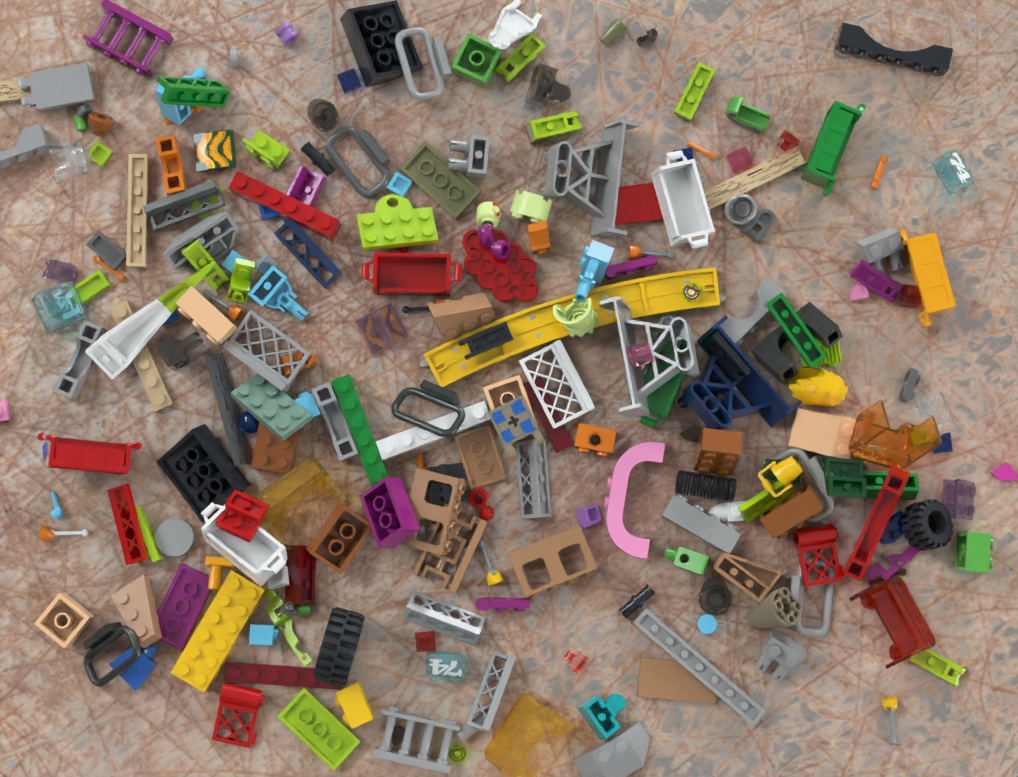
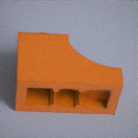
M543 221L527 225L531 253H536L537 256L547 254V251L551 249L547 222Z

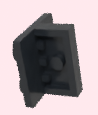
M461 462L425 468L436 473L465 479ZM430 480L427 488L429 503L434 505L449 504L452 486ZM465 489L464 494L461 496L460 502L468 500L467 489Z

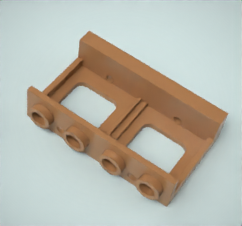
M416 468L409 500L418 525L420 519L425 518L442 523L444 528L439 545L417 540V533L402 542V545L439 555H448L453 545L451 541L452 535L457 528V514L461 510V496L466 489L465 479L436 473L424 468ZM430 480L452 486L448 507L434 505L425 501Z
M580 525L508 553L525 597L529 596L530 599L540 596V591L547 589L550 592L558 589L557 584L565 582L566 585L577 581L575 577L582 574L584 578L595 574L594 570L597 569ZM573 544H579L587 562V568L572 575H567L558 551ZM542 558L551 577V582L532 590L528 585L522 566L525 563Z

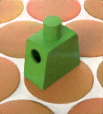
M667 547L664 558L674 561L673 565L675 567L703 577L710 561L709 556L683 547H679L678 550ZM683 556L689 557L687 563L681 561Z

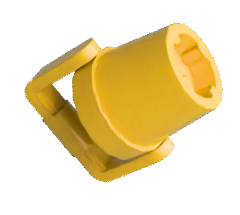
M790 456L777 465L773 461L758 473V477L762 481L761 484L768 493L770 492L773 497L779 498L793 487L791 482L803 472V469ZM769 469L773 471L777 479L786 487L778 494L773 490L774 488L768 479H765L763 476Z

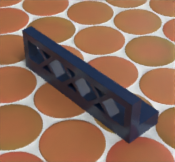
M285 218L283 220L285 224L274 235L326 289L342 275L341 271L293 220ZM289 228L293 232L292 240H285L280 234ZM295 243H303L305 245V253H296ZM308 257H316L318 259V267H309L307 264ZM320 270H328L333 276L324 283L320 278Z

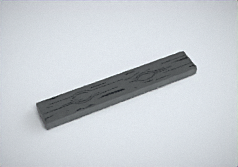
M223 352L205 355L234 466L252 463V457L237 402L231 398L230 392L233 391Z

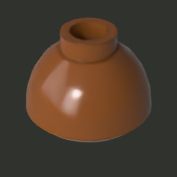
M92 112L88 115V123L93 130L92 134L96 136H104V133L110 131L114 126L115 121L109 115Z

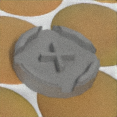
M177 518L165 520L159 525L155 535L156 545L159 550L168 556L174 557L186 554L193 546L195 538L190 524Z

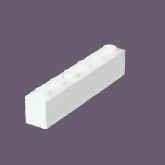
M485 401L463 408L465 420L455 434L491 421L487 413L488 409ZM453 412L427 423L446 430L452 426L458 414ZM413 427L376 441L382 460L386 461L446 437L435 435L419 427Z

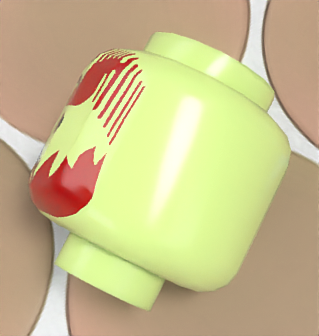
M488 201L479 204L476 213L477 224L482 228L486 223L492 225L493 228L498 227L501 218L500 207L496 203Z

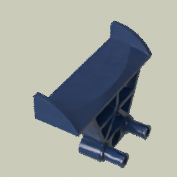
M725 315L697 340L709 357L699 381L690 384L683 391V395L678 398L677 403L678 405L681 402L683 403L680 406L681 408L690 406L706 424L703 428L725 430L731 425L732 419L757 413L772 428L793 412L802 402L799 400L790 407L720 327L728 319ZM717 332L751 370L749 375H743V380L737 382L704 344ZM715 363L730 379L732 384H730L727 381V379L720 373V371L714 366ZM734 386H736V388L743 394V396L749 401L752 407H750L746 403V401L739 395V393L733 388ZM713 394H723L721 403Z

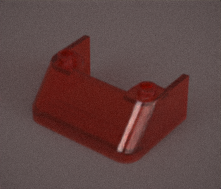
M899 576L873 584L849 598L850 601L860 598L865 608L869 610L875 609L894 644L889 647V655L894 661L885 665L887 669L935 646L936 641L933 633L905 582Z

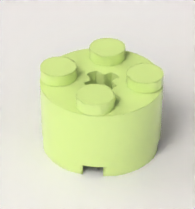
M516 190L510 213H512L513 218L524 221V218H528L532 224L547 221L553 200L548 198V202H546L543 196L523 191L520 194V191Z

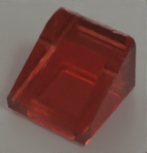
M903 284L904 289L901 291L899 306L918 308L921 305V295L918 286Z

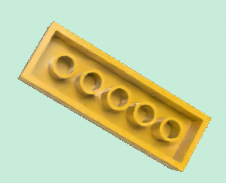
M231 570L171 673L200 691L207 692L268 589L263 586L260 587L256 582L236 570Z

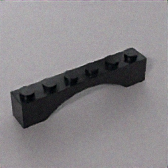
M844 22L839 28L834 48L842 54L852 53L856 54L859 58L867 59L869 57L876 59L879 63H894L896 67L903 68L906 66L917 72L927 71L931 72L930 74L933 76H944L949 70L953 52L952 48L936 44L917 51L894 50L876 42L861 26Z

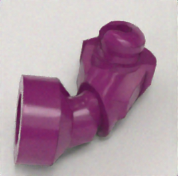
M486 223L483 228L479 227L478 236L480 243L487 249H490L495 258L505 260L510 251L509 242L504 240L495 242L492 234L494 229L492 225Z

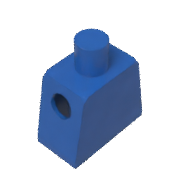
M154 643L144 649L141 647V655L137 662L119 674L135 691L142 687L157 665L152 656L159 649ZM133 648L127 650L109 665L113 669L133 654Z

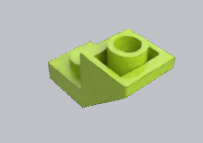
M236 258L231 274L227 300L246 303L255 261Z

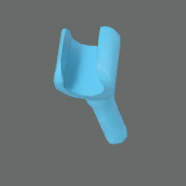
M51 492L54 509L50 511L53 519L58 520L64 516V511L59 506L55 492Z

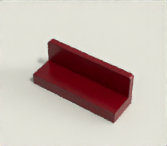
M287 545L286 547L289 585L285 586V603L315 604L316 557L306 550L308 545Z

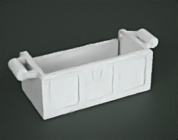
M681 150L666 153V165L658 167L651 173L670 245L674 246L689 242L692 249L707 246L708 236L713 234L715 230L695 159L687 160ZM682 158L683 160L681 162H676L670 164L669 162L670 160Z
M212 502L201 512L206 522L201 528L204 541L261 587L286 564L288 560L286 547L261 527H259L250 543L216 528L215 523L225 510V505H216ZM218 508L219 510L210 519H208V517Z

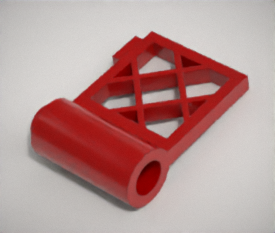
M831 523L793 530V542L798 552L804 587L842 581V577L845 576L843 574V565H839L835 544L836 538H838V529ZM828 547L831 548L832 554L829 560L820 555L824 548ZM804 551H810L815 555L811 563L804 559ZM818 558L826 563L821 572L813 566ZM829 566L835 570L836 578L830 579L824 575ZM811 569L819 574L814 582L808 581L807 574Z
M224 682L220 693V702L212 740L250 748L251 744L255 745L257 732H254L258 710L260 706L263 707L265 702V695H262L263 691ZM223 707L231 708L235 715L226 720L222 714ZM243 712L253 713L252 721L245 724L240 714ZM237 717L242 727L233 731L228 722ZM223 725H226L231 733L227 737L217 736L219 728ZM244 729L248 734L247 742L240 741L236 733Z

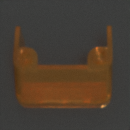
M879 400L857 416L848 449L852 458L891 468L893 465L904 469L941 445L942 440L933 416L918 426L905 423L897 430L891 429L882 400Z

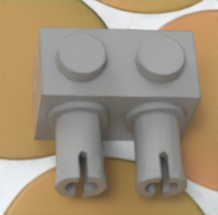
M471 135L467 141L450 139L449 151L466 153L467 158L465 160L449 158L447 170L464 171L466 178L484 180L487 175L490 137Z
M890 227L856 242L861 258L867 263H871L873 267L885 275L887 273L881 259L886 256L889 258L892 270L904 267L899 251L904 249L899 231Z
M772 628L762 643L761 652L763 654L755 663V667L758 670L761 667L760 671L765 672L772 660H776L780 664L771 676L774 680L778 677L777 681L782 683L789 670L796 672L806 657V648Z

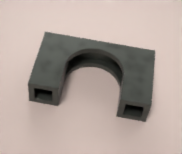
M808 302L796 312L812 336L828 349L843 337L839 326L811 302ZM778 327L762 341L758 342L751 351L756 361L784 385L797 375L798 371L794 362L783 353V349L789 342V339L781 328Z

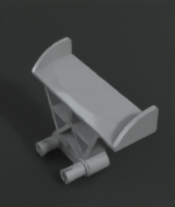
M617 119L603 125L601 143L574 150H572L571 144L566 141L551 146L550 150L545 151V156H543L548 164L545 187L539 190L543 191L539 195L543 196V199L564 196L592 217L590 236H626L627 231L614 229L625 130L638 128L639 123ZM600 148L597 174L592 173L594 149ZM583 152L581 160V158L578 156V153ZM557 166L560 168V174L557 171ZM572 166L577 174L580 175V178L569 184ZM591 181L596 182L594 205L588 201ZM577 185H579L578 193L573 190Z
M621 296L599 301L600 307L613 310L616 313L632 405L618 408V412L625 416H649L648 395L680 371L692 378L700 374L690 325L681 317L672 319L670 326L632 320L630 306ZM634 328L646 330L650 350L638 353ZM654 332L662 333V335L655 342ZM671 338L676 362L660 355V352ZM683 343H688L686 349L680 350V346ZM652 359L655 378L644 385L640 362ZM659 361L670 367L661 373Z

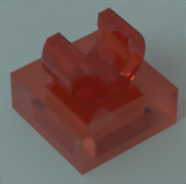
M784 130L780 136L784 139L780 148L785 152L791 144L796 147L800 142L799 138L787 130Z
M435 631L415 632L416 652L436 650Z
M568 651L564 656L571 661L567 667L577 674L589 660L580 651L576 655Z

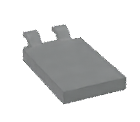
M88 63L33 72L30 79L21 78L17 80L18 87H21V90L31 89L32 97H21V104L24 108L36 106L38 111L95 101Z

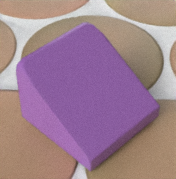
M597 503L575 510L581 529L603 521Z

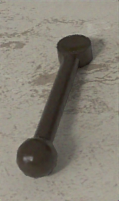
M900 568L898 572L894 573L888 579L894 578L899 575L905 576L907 571L905 568ZM880 578L869 581V586L875 587L876 584L885 580Z

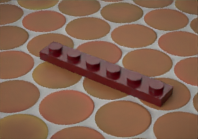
M225 662V682L341 690L339 686L317 681L313 677L315 670L313 667Z

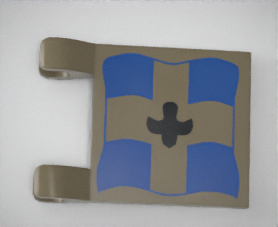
M522 395L487 412L510 459L517 456L512 443L530 434H533L538 445L545 442Z

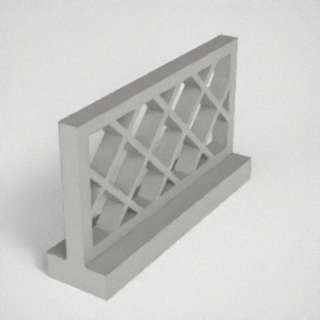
M251 309L230 340H226L222 346L278 389L285 392L289 391L292 386L290 384L311 356L309 351ZM252 316L258 319V328L249 329V321ZM270 328L273 331V339L264 340L263 329ZM259 330L261 341L251 342L250 332ZM242 333L247 334L248 343L240 344L236 341ZM285 339L288 343V350L279 351L278 340ZM274 341L276 352L266 353L265 343ZM261 344L263 354H253L252 345ZM300 350L305 354L301 361L294 362L293 351ZM289 352L290 363L281 364L280 354ZM276 355L277 365H268L267 356ZM291 366L292 374L288 379L283 376L282 367Z

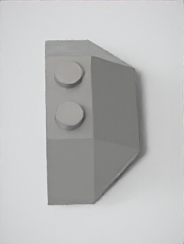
M228 212L208 216L176 237L163 255L174 270L198 272L182 251L198 240L210 256L217 261L232 250L238 226Z
M638 721L574 758L573 761L582 777H625L644 766L650 737L641 721Z

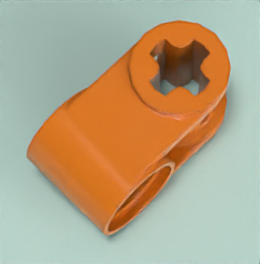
M301 351L294 353V362L301 361L305 354ZM310 352L311 359L308 360V364H304L300 372L311 369L316 365L317 357L315 354ZM289 354L280 357L281 364L290 363ZM291 366L282 367L284 377H289L292 374Z

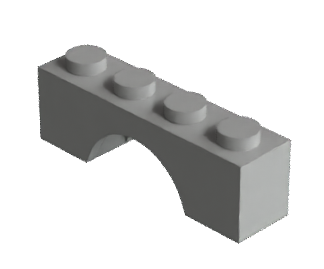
M36 124L22 129L18 143L10 150L0 151V168H7L10 166V163L16 161L24 162L33 155H44L46 151L50 150L51 147L44 128L40 124Z
M769 277L754 292L756 298L754 314L744 320L729 317L720 327L739 346L744 341L742 337L747 332L751 334L758 327L756 323L760 319L764 321L770 315L764 304L782 292L785 295L786 292Z
M84 320L77 335V345L68 367L60 374L53 390L54 392L77 400L94 362L85 353V350L97 341L100 336L107 332L106 329Z
M328 382L313 388L312 392L328 426L340 461L344 462L358 456V450L332 384Z

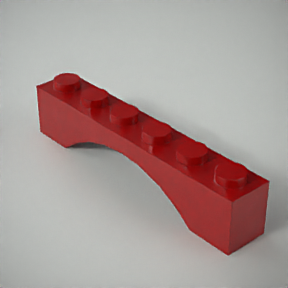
M239 171L236 172L228 187L234 195L271 209L329 241H334L341 227L338 219Z
M893 465L891 466L845 566L844 575L861 582L890 516L910 475L909 472Z

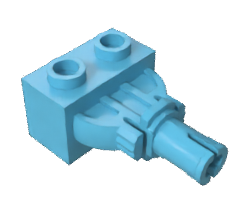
M198 67L190 76L184 75L182 78L204 79L207 77V74L202 67ZM159 85L155 92L162 116L180 125L192 114L190 106L164 104L161 98L165 88Z
M594 240L590 247L586 246L579 264L581 272L577 280L579 287L575 294L577 301L585 302L589 290L594 288L595 283L601 284L614 248Z
M272 265L248 295L262 307L267 306L284 313L285 310L280 306L282 305L302 321L304 317L298 311L305 316L309 312L289 297L291 295L296 299L297 295L292 292V287L287 281L288 277Z

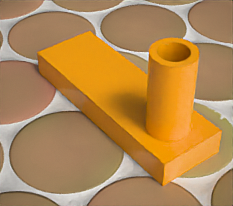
M206 556L205 564L210 568L208 589L220 590L222 568H238L226 558Z

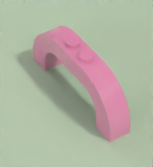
M645 442L631 447L619 458L614 467L612 478H608L606 489L610 491L609 497H605L603 508L607 509L605 519L608 534L621 551L638 558L647 559L650 539L631 535L623 525L622 515L629 473L636 464L641 462L661 464L665 449L664 443Z

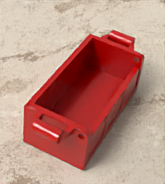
M374 252L373 260L362 263L361 279L373 283L375 295L451 296V284L462 281V265L451 262V254ZM370 264H373V279H369ZM451 266H454V280H451Z
M43 432L37 435L39 441L48 440L45 460L47 468L124 475L129 473L131 448L133 450H140L142 448L139 442L120 444L46 435Z

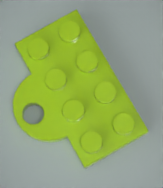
M391 194L382 197L376 204L375 213L356 215L362 251L438 243L432 207L413 209L411 203L400 195ZM395 202L397 206L390 207L388 206V203Z

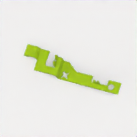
M274 589L269 590L265 595L272 604L266 607L265 610L305 667L312 662V659L307 652L302 655L296 646L300 641L292 631V618L287 616L284 610L281 612L282 614H275L274 611L284 603ZM284 624V626L287 628H284L282 631V628L280 626H283Z

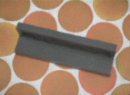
M211 180L144 205L143 208L145 213L150 216L153 230L156 232L226 205L220 185L215 180ZM217 194L218 203L213 205L207 203L210 196ZM193 202H201L199 210L193 211L190 209ZM175 209H184L180 217L172 216ZM161 214L166 215L164 223L157 225L155 217Z

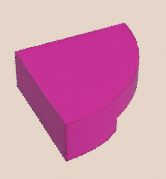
M1005 462L991 472L993 477L1002 481L1018 479V476L1008 462Z

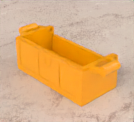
M901 230L899 234L904 248H908L906 251L923 312L919 313L917 317L920 319V326L926 328L931 325L929 316L944 313L956 307L936 233L908 239L907 231Z

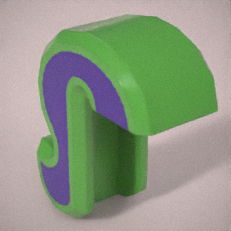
M742 96L732 97L725 111L727 118L738 125L749 127L756 133H763L770 120L769 114L744 104V97Z

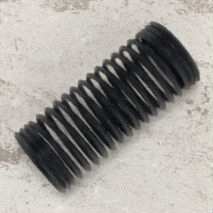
M679 470L675 493L682 494L683 490V495L685 493L689 495L690 490V496H692V493L695 496L697 491V497L700 494V498L702 496L706 498L707 494V499L709 496L712 499L714 494V500L717 497V500L720 499L722 501L724 497V502L732 503L736 493L737 480L736 478L728 479V477L721 478V476L704 475V473L697 474V472L690 471L687 473V471Z

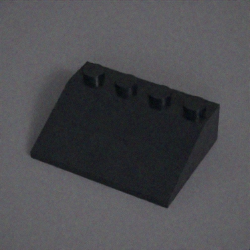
M397 0L348 9L340 18L365 86L381 85L403 77V70L395 46V37L400 31L408 28ZM411 36L403 38L402 44L411 74L422 70L423 67Z
M206 424L193 428L157 461L202 523L205 520L201 512L212 502L216 505L224 506L235 489L243 492L251 485L239 468L234 466L233 460ZM217 508L208 518L214 515L219 509Z

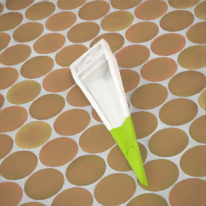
M211 262L100 336L97 341L85 350V353L111 379H114L127 368L151 337L178 307L176 302L191 286L195 288L214 267L216 262Z

